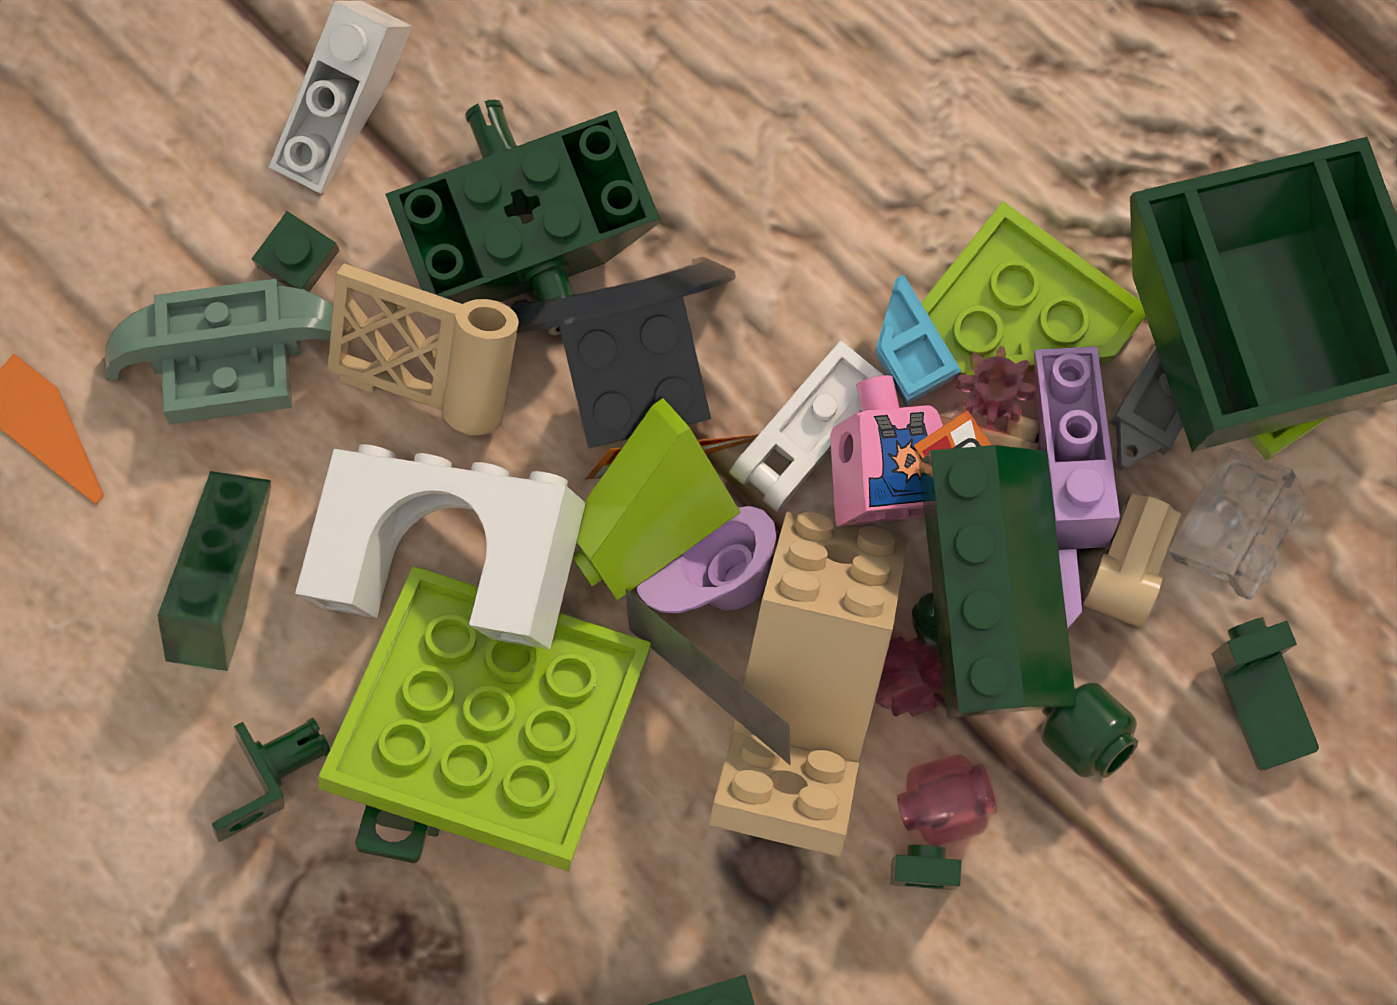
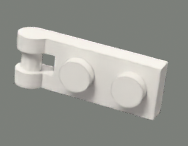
M840 340L732 466L729 474L743 485H746L748 482L765 494L762 501L778 513L831 451L830 435L832 428L852 415L862 412L856 384L868 378L884 375ZM774 450L791 462L781 476L765 464L766 459Z

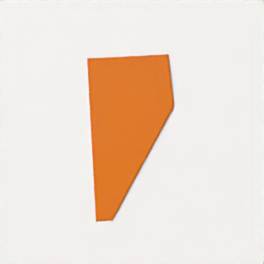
M13 353L0 368V429L97 505L104 494L58 388Z

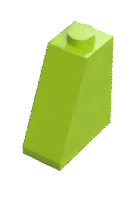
M664 398L652 405L584 501L586 504L576 541L580 549L573 554L572 560L592 587L602 580L615 598L619 600L626 595V589L630 592L741 513L690 427Z

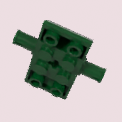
M500 100L484 101L491 125L486 124L478 103L466 111L465 118L470 124L483 159L385 194L421 290L461 304L475 299H489L502 302L534 290L538 301L575 295L568 277L607 263L660 223L659 214L617 110L527 143L516 145ZM532 214L533 220L522 224L518 216ZM559 326L547 328L550 335L561 334Z

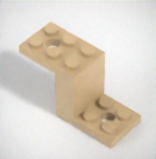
M786 511L761 602L743 686L790 725L791 765L786 763L735 719L733 733L709 821L710 826L841 857L848 828L859 761L893 631L908 543L907 539L895 537L890 531L880 527L867 526L861 529L852 526L837 527L836 523L829 517L820 513L804 512L796 514Z

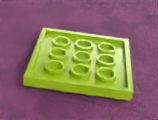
M413 566L318 776L319 789L569 872L648 660L651 642L559 613L550 650L493 640L469 625L478 586Z

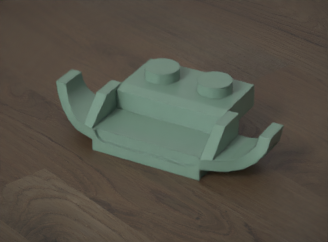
M277 279L154 295L153 304L129 315L110 334L105 346L107 381L119 379V372L124 367L149 361L155 374L162 373L163 413L169 425L292 408L289 356L301 354L300 341L320 339L330 342L333 305L320 296L304 289L280 286Z

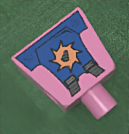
M876 376L862 380L856 384L862 412L852 415L833 427L830 435L836 526L844 527L925 518L919 469L922 457L913 445L943 426L938 411L930 405L900 408L892 376Z

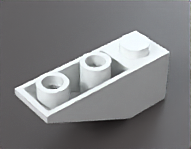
M335 1L269 168L320 194L324 193L391 81L413 26L363 1Z

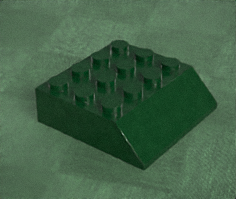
M1368 136L1132 193L1130 196L1132 276L1192 452L1397 399V215Z

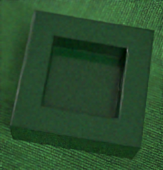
M286 211L254 254L252 261L257 268L277 279L286 287L304 289L310 292L340 250L335 241Z
M907 845V855H895L891 859L890 885L955 890L960 887L962 860L946 859L945 847Z

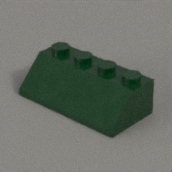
M1000 445L930 450L919 463L946 718L1077 706L1047 451Z

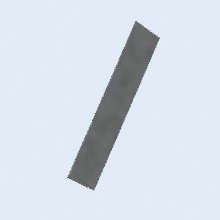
M626 589L629 630L640 639L651 642V648L786 763L791 765L790 725Z

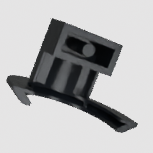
M706 257L692 259V264L648 278L547 300L527 301L526 298L514 301L510 306L516 313L519 321L517 333L559 326L588 448L629 439L652 405L662 398L687 425L711 419L683 297L734 280L736 278L734 270Z

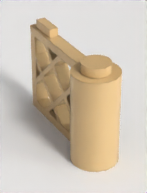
M344 263L336 273L327 370L340 374L339 382L373 393L376 388H380L442 410L444 420L462 434L468 436L487 434L495 431L502 425L519 321L516 313L510 307L498 301L475 299L461 304ZM353 290L371 295L384 312L368 318L353 299ZM417 311L440 319L439 333L425 338L408 314ZM392 322L410 346L394 352L377 328ZM360 336L378 360L368 362L348 355V341ZM418 356L432 374L433 383L414 378L403 362Z

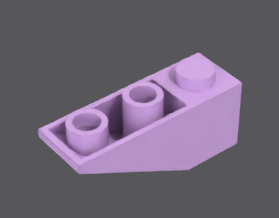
M1078 347L1035 350L1037 420H1039L1038 443L1040 444L1039 450L1047 451L1058 550L1109 547L1119 522L1120 514L1098 348Z

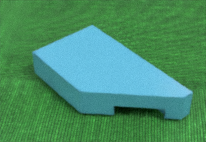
M903 274L896 278L875 355L886 374L893 377L895 389L906 406L958 378L961 374V369L905 275Z

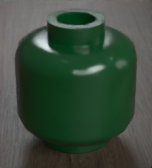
M1094 682L1086 683L1075 689L1077 706L1042 709V713L1047 717L1042 729V741L1078 776L1088 778L1100 774L1103 778H1106L1121 768L1137 748L1139 741L1134 737L1137 722L1133 714L1100 684Z

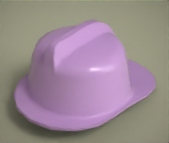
M751 506L738 507L741 513L638 585V595L647 607L661 613H683L706 604L721 610L732 611L741 610L753 604L764 594L774 558L773 549L776 541V531L773 520L764 510Z

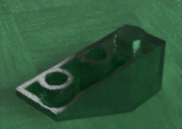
M210 471L157 615L166 662L228 671L246 615L271 490V480Z

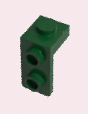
M1264 617L1227 630L1230 640L1216 649L1211 655L1257 769L1265 771L1317 752L1319 749L1318 742L1282 654L1297 645L1288 621L1267 627Z

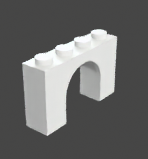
M367 444L359 445L358 452L333 450L297 584L296 595L322 609L377 618L395 550L407 530L419 519L434 511L445 508H466L475 511L479 516L485 530L487 544L485 563L469 625L493 640L551 649L586 504L567 487L568 481L565 478L539 471L531 472L529 479L510 477L508 470L482 462H474L471 470L451 467L452 462L425 453L415 454L414 461L396 459V454L392 451Z

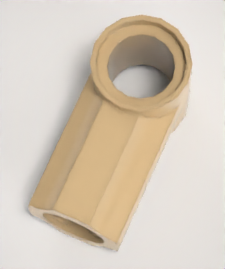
M1131 494L1123 506L1106 554L1102 553L1086 588L1082 605L1142 629L1158 596L1163 578L1158 574L1181 513L1173 509L1169 503L1157 498Z

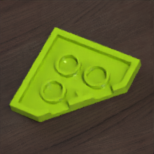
M1004 201L1001 202L921 302L961 369L960 376L955 380L1035 371L1034 353L1035 350L1097 347L1099 363L1112 362L1146 318L1139 299Z

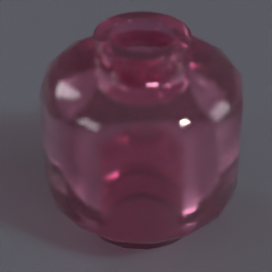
M953 754L914 766L906 777L907 792L897 795L899 812L907 831L918 829L922 838L933 846H943L984 833L989 823V815L997 813L994 791L982 763L973 765L963 754Z

